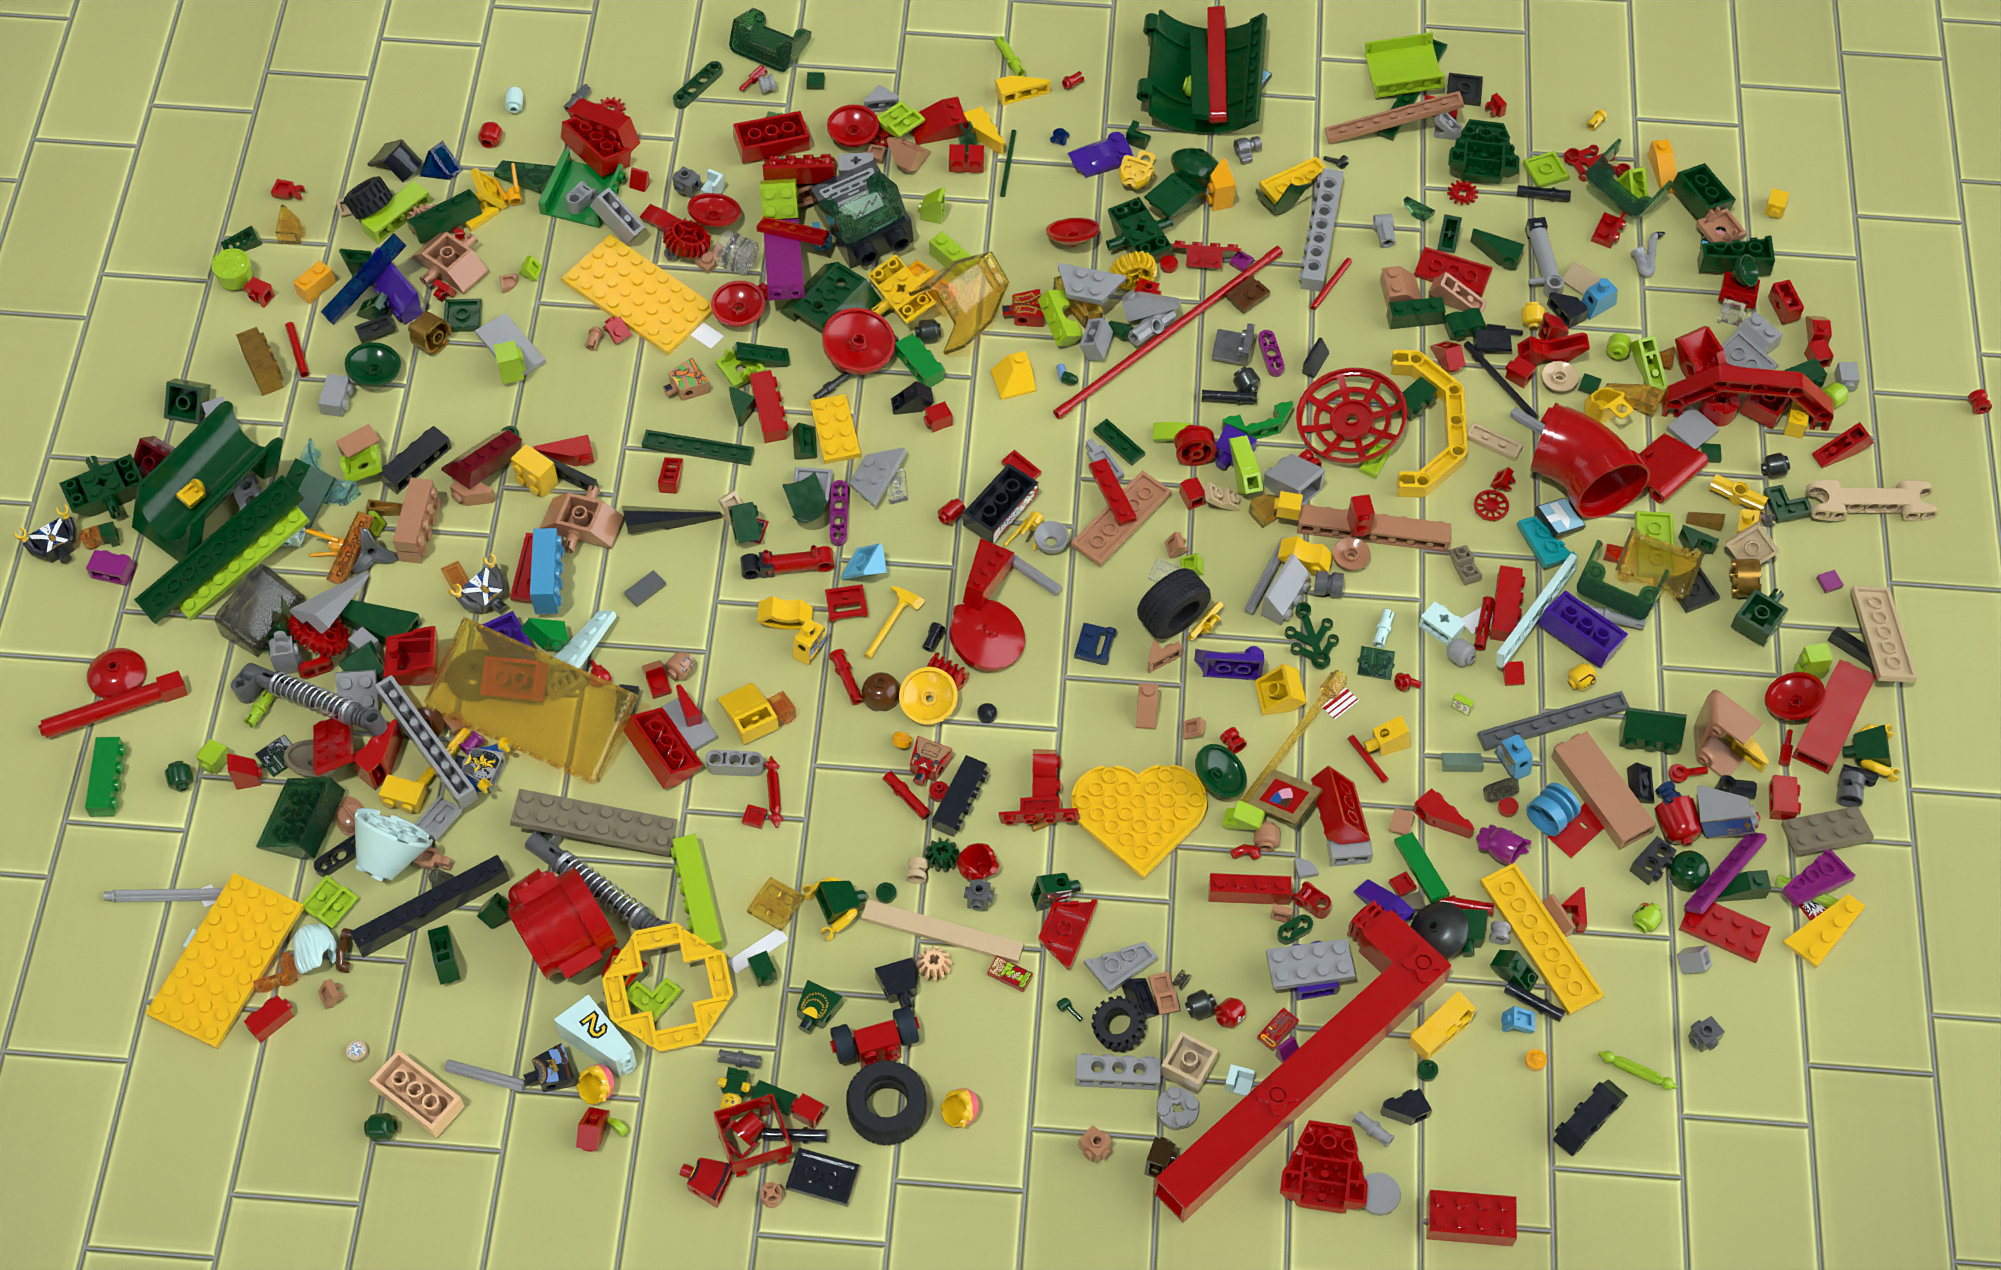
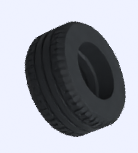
M1182 568L1173 571L1159 580L1143 596L1137 608L1138 619L1154 637L1160 639L1170 638L1190 626L1203 613L1211 599L1210 589L1192 569Z
M891 1060L873 1062V1064L870 1063L868 1066L860 1069V1072H857L853 1080L850 1081L846 1094L847 1114L850 1124L863 1139H867V1141L874 1144L895 1145V1143L899 1144L906 1139H910L921 1128L927 1112V1094L920 1076L911 1067L906 1066V1064ZM885 1088L895 1089L906 1097V1107L899 1114L892 1117L877 1116L867 1108V1100L874 1092Z

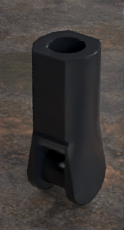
M1843 764L1840 772L1856 771L1865 776V785L1868 787H1873L1879 778V774L1871 770Z

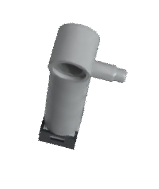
M1545 217L1530 218L1527 220L1525 232L1527 239L1531 240L1541 277L1529 279L1528 283L1534 285L1543 284V293L1547 298L1552 292L1561 294L1564 279L1560 276L1547 234L1548 225Z

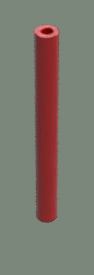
M1350 258L1344 260L1310 305L1312 310L1318 308L1352 263Z

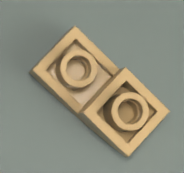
M1211 482L1204 485L1207 502L1228 510H1240V497L1237 492L1229 487L1220 489Z

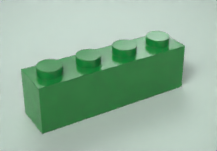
M96 737L85 803V809L90 817H114L115 809H118L119 800L117 794L121 790L120 774L124 772L122 761L123 756H126L127 752L126 745L123 744L120 737Z

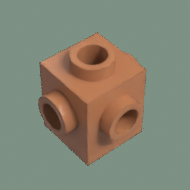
M1093 1125L1079 1139L1078 1148L1082 1150V1154L1088 1160H1094L1097 1164L1101 1159H1107L1112 1152L1111 1137L1105 1131H1099Z

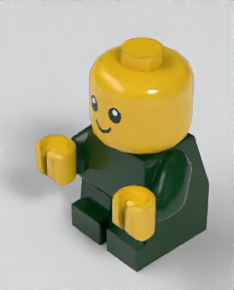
M728 1067L726 1079L719 1077L717 1085L724 1094L721 1099L720 1110L742 1103V1099L750 1092L749 1071Z

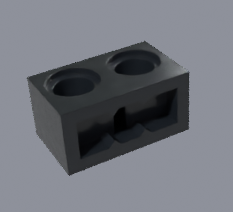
M1656 836L1634 860L1629 871L1649 886L1653 880L1657 882L1664 873L1662 870L1665 867L1669 869L1677 850ZM1657 853L1662 854L1664 857L1658 856Z

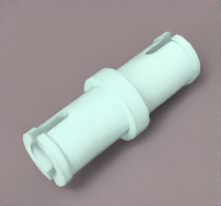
M1389 609L1382 611L1380 622L1376 625L1377 632L1372 644L1376 645L1377 648H1384L1387 635L1391 632L1390 626L1395 613Z

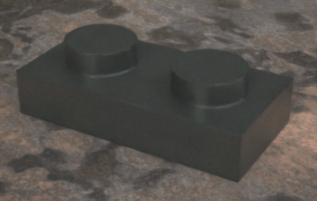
M389 314L354 326L361 344L396 331Z

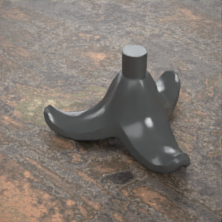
M362 528L360 531L361 552L356 563L351 568V572L354 574L362 573L374 562H395L398 560L397 553L378 545L369 530Z

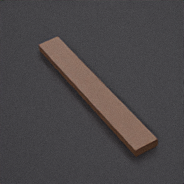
M1460 91L1336 124L1324 129L1328 143L1331 144L1464 108V102Z

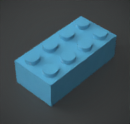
M557 528L533 529L530 597L535 614H558L559 606H562L560 590L563 589V580L560 578V573L564 572L563 562H561V557H564V546H562L561 535L558 536Z

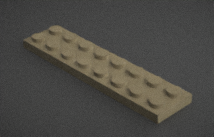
M519 789L510 826L670 856V847H672V839H674L678 819Z

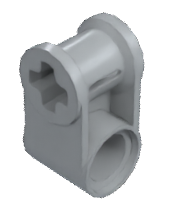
M584 181L579 182L566 195L568 212L574 215L580 214L598 196V190L590 188Z

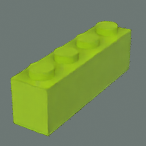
M415 181L405 186L381 210L361 221L364 233L379 244L407 222L409 211L414 212L413 207L420 208L419 204L426 206V203L431 204L429 192Z

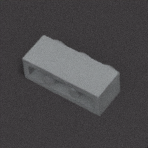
M609 187L599 194L590 205L626 245L634 240L645 228L643 223Z

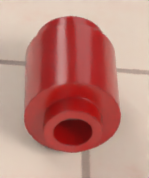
M960 499L950 500L938 510L939 521L947 525L952 524L963 515L965 505Z

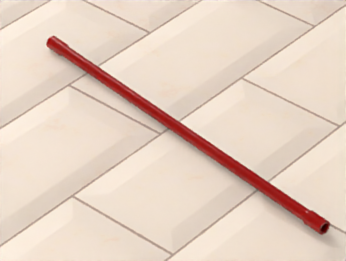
M1275 246L1268 251L1262 258L1161 333L1153 337L1074 397L1054 409V416L1057 419H1061L1068 414L1075 406L1223 298L1226 293L1283 254L1282 249L1279 246Z

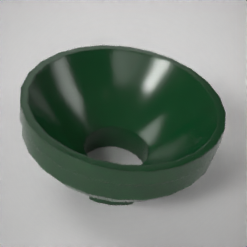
M1749 254L1738 257L1732 270L1733 278L1744 287L1756 285L1759 277L1757 264Z

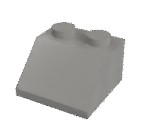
M1757 312L1745 319L1736 329V331L1739 329L1767 355L1778 347L1783 335Z

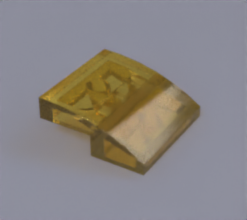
M770 877L755 896L747 909V913L782 931L792 919L795 910L804 901L805 895Z

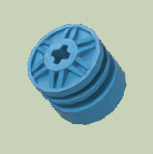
M1554 782L1548 784L1540 792V795L1535 797L1526 807V812L1531 822L1540 831L1549 836L1558 835L1567 826V823L1571 822L1581 810L1580 803L1575 795L1565 786Z

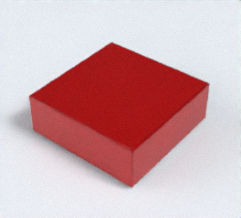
M748 804L742 824L761 829L767 809Z
M1407 871L1389 879L1388 882L1399 897L1408 895L1417 889Z

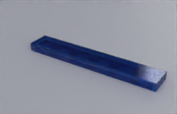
M395 233L381 245L323 308L321 313L330 323L334 325L407 246Z

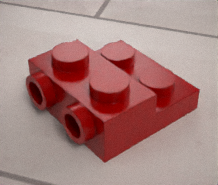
M1725 271L1718 300L1725 304L1739 305L1744 309H1754L1758 297L1760 279H1758L1756 285L1744 287L1733 278L1732 272Z

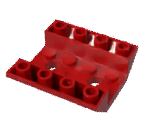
M805 154L803 158H796V155H785V158L781 159L778 156H768V159H765L763 164L764 180L796 179L797 184L822 183L835 177V157H831V154H820V157H813V154Z

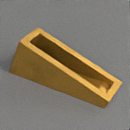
M368 499L365 516H367L369 511H375L379 516H400L403 504Z
M1688 512L1686 523L1721 531L1726 514Z

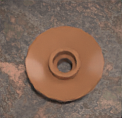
M1347 537L1335 544L1333 558L1344 569L1358 570L1368 564L1370 549L1362 540L1355 537Z

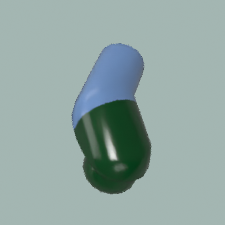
M1058 364L1056 366L1060 382L1069 385L1077 384L1078 377L1073 373L1067 372L1065 364Z

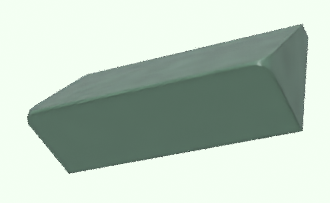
M1441 753L1442 771L1482 772L1484 764L1481 753Z

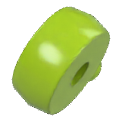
M611 1117L607 1119V1124L620 1137H624L628 1133L627 1127L619 1119Z

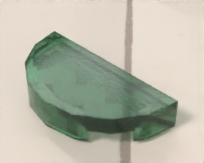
M1408 196L1403 199L1405 207L1408 206L1412 212L1411 215L1418 220L1425 221L1430 219L1435 213L1434 209Z

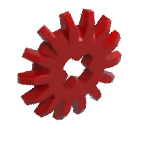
M606 97V100H600L601 104L597 103L606 108L614 107V111L625 114V112H622L626 110V107H623L625 103H620L621 99L616 101L615 97L612 99Z
M1456 180V185L1452 182V187H1448L1450 192H1447V195L1451 196L1449 197L1450 200L1456 199L1454 201L1455 204L1460 201V205H1463L1464 201L1466 205H1469V201L1474 203V199H1478V196L1475 194H1478L1479 191H1474L1476 186L1472 187V182L1465 183V180L1463 182ZM1460 191H1466V196L1459 195Z

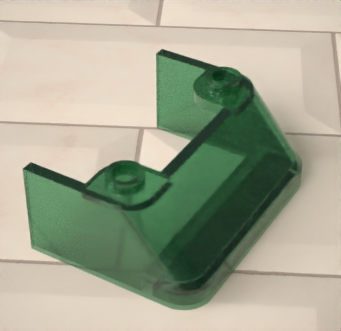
M1618 138L1587 170L1586 180L1629 217L1639 218L1650 213L1670 193L1672 181L1669 180L1653 198L1642 196L1638 199L1613 178L1614 168L1608 163L1620 150L1621 139Z
M1597 540L1578 580V593L1636 620L1646 619L1656 604L1670 575V571L1665 569L1657 588L1650 585L1645 586L1640 590L1639 595L1635 596L1603 581L1606 574L1605 567L1595 561L1603 543L1601 540Z

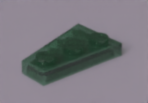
M502 160L494 170V177L513 183L511 164L514 163L518 186L542 194L555 166Z

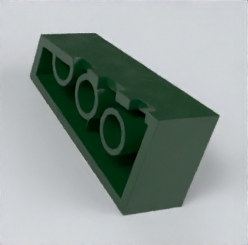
M1765 236L1764 239L1753 237L1749 241L1737 239L1731 243H1725L1724 241L1704 243L1701 245L1697 258L1699 272H1732L1737 258L1749 254L1757 264L1759 275L1770 276L1775 263L1772 236Z

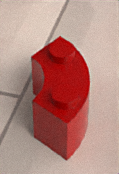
M1033 749L1032 797L1056 796V791H1060L1057 767H1060L1061 756H1057V750Z

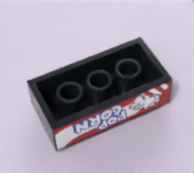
M1008 463L963 512V525L986 541L994 544L1038 495L1039 482Z

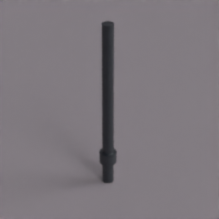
M1467 341L1464 347L1472 354L1471 357L1486 369L1525 413L1538 419L1539 416L1484 358V354L1477 350L1470 341Z

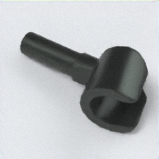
M1345 155L1339 159L1327 156L1323 158L1325 161L1335 163L1340 169L1345 168L1349 164L1346 162L1349 158Z

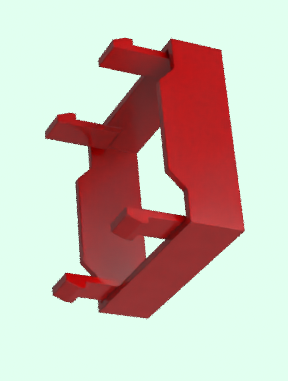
M773 1094L714 1111V1121L732 1172H736L737 1178L747 1175V1168L775 1159H777V1165L788 1162L787 1156L792 1154V1144ZM770 1104H772L777 1123L787 1146L733 1162L722 1131L730 1123L729 1117L759 1108L760 1117L770 1115Z

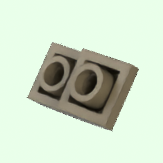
M1467 545L1449 550L1453 565L1464 585L1482 580V574L1475 565L1474 556Z

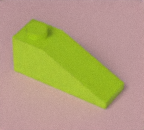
M1655 335L1631 342L1634 360L1650 393L1666 389L1668 384Z

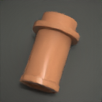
M596 326L589 329V337L585 343V348L591 351L596 350L598 341L603 336L602 329Z

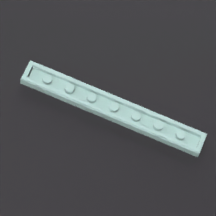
M1572 553L1569 555L1497 651V666L1502 668L1505 666L1543 615L1545 609L1552 603L1577 569V555Z

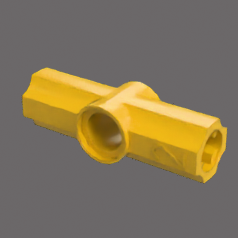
M1718 474L1715 475L1709 487L1710 490L1728 497L1733 505L1743 504L1762 512L1768 500V497L1750 490L1745 482H1733Z

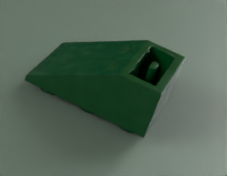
M1177 171L1170 174L1147 193L1144 198L1149 201L1150 205L1158 208L1164 216L1172 218L1198 208L1207 189L1190 176Z

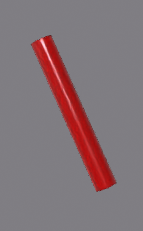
M287 322L285 327L300 376L304 378L309 376L307 364L293 322Z

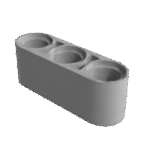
M711 750L706 754L707 770L713 775L759 776L764 771L763 757L759 752ZM713 761H719L717 764H712Z

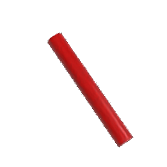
M1354 735L1349 736L1347 740L1383 784L1389 780L1386 774Z

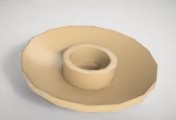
M1554 361L1544 367L1542 380L1551 390L1566 392L1576 386L1578 373L1569 363Z

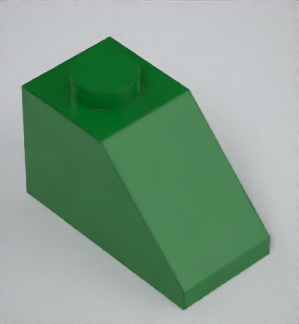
M528 618L522 627V632L545 650L560 651L568 642L565 621Z

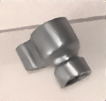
M1259 136L1252 137L1250 140L1244 137L1233 142L1234 151L1239 157L1241 164L1252 162L1251 150L1257 151L1262 149Z

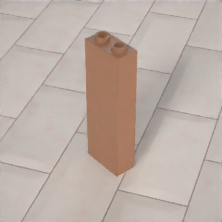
M1587 731L1582 734L1577 733L1565 743L1560 742L1554 747L1551 758L1584 803L1586 802L1619 850L1653 832L1656 823Z

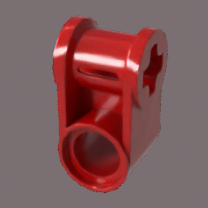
M1303 882L1302 888L1291 897L1297 906L1305 909L1318 919L1326 918L1330 913V897L1309 882ZM1320 904H1321V905H1324L1325 907H1324V908H1320V907H1318L1317 905H1320Z

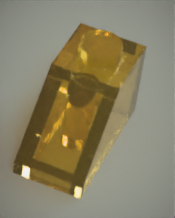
M281 205L275 232L279 244H300L301 238L305 235V229L301 226L300 219L285 205Z
M1263 494L1260 497H1255L1250 502L1249 514L1262 529L1280 518L1276 517L1277 509H1274L1275 498L1280 496Z

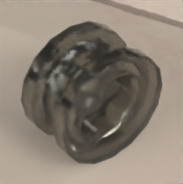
M1182 969L1174 979L1173 985H1178L1182 991L1189 983L1192 975H1186Z

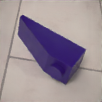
M1367 879L1354 890L1353 893L1366 905L1375 900L1378 906H1382L1383 910L1389 912L1392 909L1407 924L1412 921L1415 910L1399 896Z

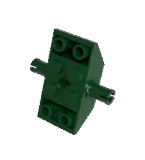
M1140 197L1108 209L1116 235L1115 238L1106 241L1109 251L1123 246L1127 253L1143 251L1154 257L1173 249V246L1162 231L1174 225L1172 218L1165 217L1156 221Z
M131 454L100 466L96 456H91L93 462L90 461L89 457L85 460L89 471L59 483L72 513L96 516L108 511L112 519H117L115 512L119 518L123 515L119 506L133 500L136 496L137 485L143 478Z

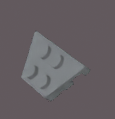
M1058 263V272H1060L1061 282L1068 299L1103 305L1108 297L1116 292L1117 287L1121 283L1124 284L1126 282L1125 275Z
M898 448L865 455L849 482L851 488L859 492L861 497L866 498L871 506L876 507L906 456V449Z

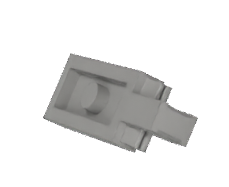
M1092 438L1086 441L1085 448L1088 451L1086 454L1091 462L1106 458L1117 480L1124 477L1123 470L1105 446H1098Z

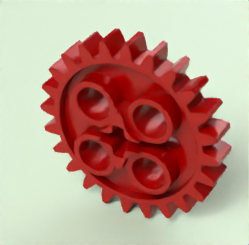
M293 614L288 621V628L291 629L290 634L295 635L293 639L299 640V645H305V650L312 649L313 654L317 651L320 656L324 653L327 657H330L331 654L334 657L337 654L341 655L348 647V639L351 636L347 633L349 629L343 627L345 623L338 622L339 617L322 634L308 621L302 623Z

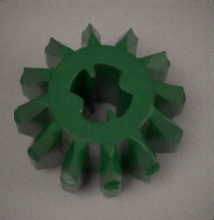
M939 837L938 842L932 840L931 846L926 848L925 858L929 861L928 865L930 867L935 866L936 871L943 868V871L946 872L947 867L953 869L954 863L958 861L959 849L956 848L955 842L950 843L949 838L942 841Z

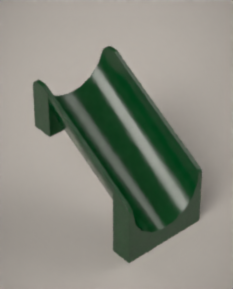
M230 401L220 403L137 485L132 528L179 562L202 543L205 519L252 472L263 480L278 474L283 439L276 437L265 447L255 444L243 433L237 423L233 404ZM192 479H198L205 486L206 497L190 509L177 498L176 494L188 485Z

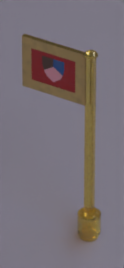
M1335 670L1329 674L1320 686L1322 694L1239 801L1257 807L1266 814L1294 826L1298 825L1322 793V789L1275 769L1327 700L1335 699L1346 686L1348 678L1343 672Z

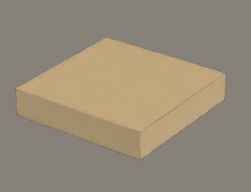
M1758 521L1725 541V544L1736 559L1755 558L1760 560V564L1780 553Z

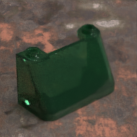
M751 8L733 19L729 47L732 52L779 72H785L793 65L811 38L812 31L804 28L797 29L794 36L791 37L765 26V14L755 8Z
M881 171L869 176L866 182L867 192L839 206L832 197L818 201L821 212L841 240L847 244L854 243L901 219L905 214V207L897 184Z

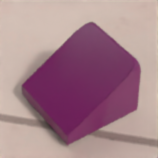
M1291 1036L1277 1046L1275 1056L1281 1063L1299 1049L1295 1038Z

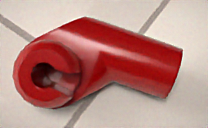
M1243 844L1230 850L1233 859L1245 854H1250L1252 860L1258 859L1261 856L1260 849L1255 845Z

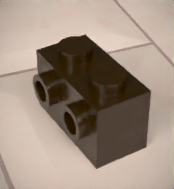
M1165 1137L1154 1138L1146 1160L1144 1175L1156 1178L1175 1161L1177 1152H1174L1175 1144Z

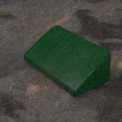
M798 422L792 430L794 459H816L815 426Z

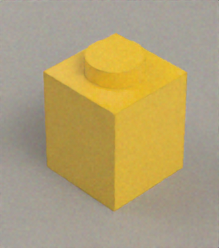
M1772 188L1764 215L1781 219L1789 192Z
M1280 491V497L1275 498L1274 509H1277L1276 517L1299 520L1303 495Z

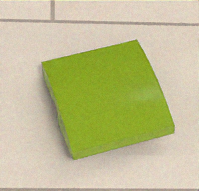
M903 101L877 116L879 126L897 138L902 137L925 121V118L915 108L910 109Z
M326 875L301 904L305 907L303 911L325 926L333 929L359 897Z

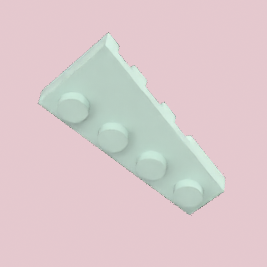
M598 611L548 663L549 670L578 671L617 617L614 611Z

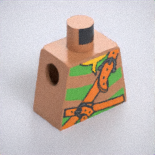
M693 358L688 359L669 372L670 383L663 386L667 397L677 393L683 401L710 393L709 382Z

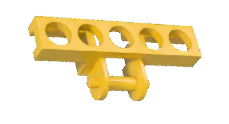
M1220 601L1215 603L1186 638L1191 641L1199 633L1201 635L1209 633L1213 629V624L1221 620L1216 613L1222 608L1223 604Z

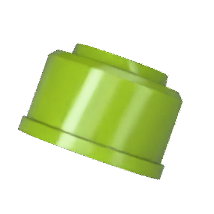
M231 248L223 250L212 261L213 273L219 285L225 289L238 290L244 288V285L253 277L249 256L240 249Z

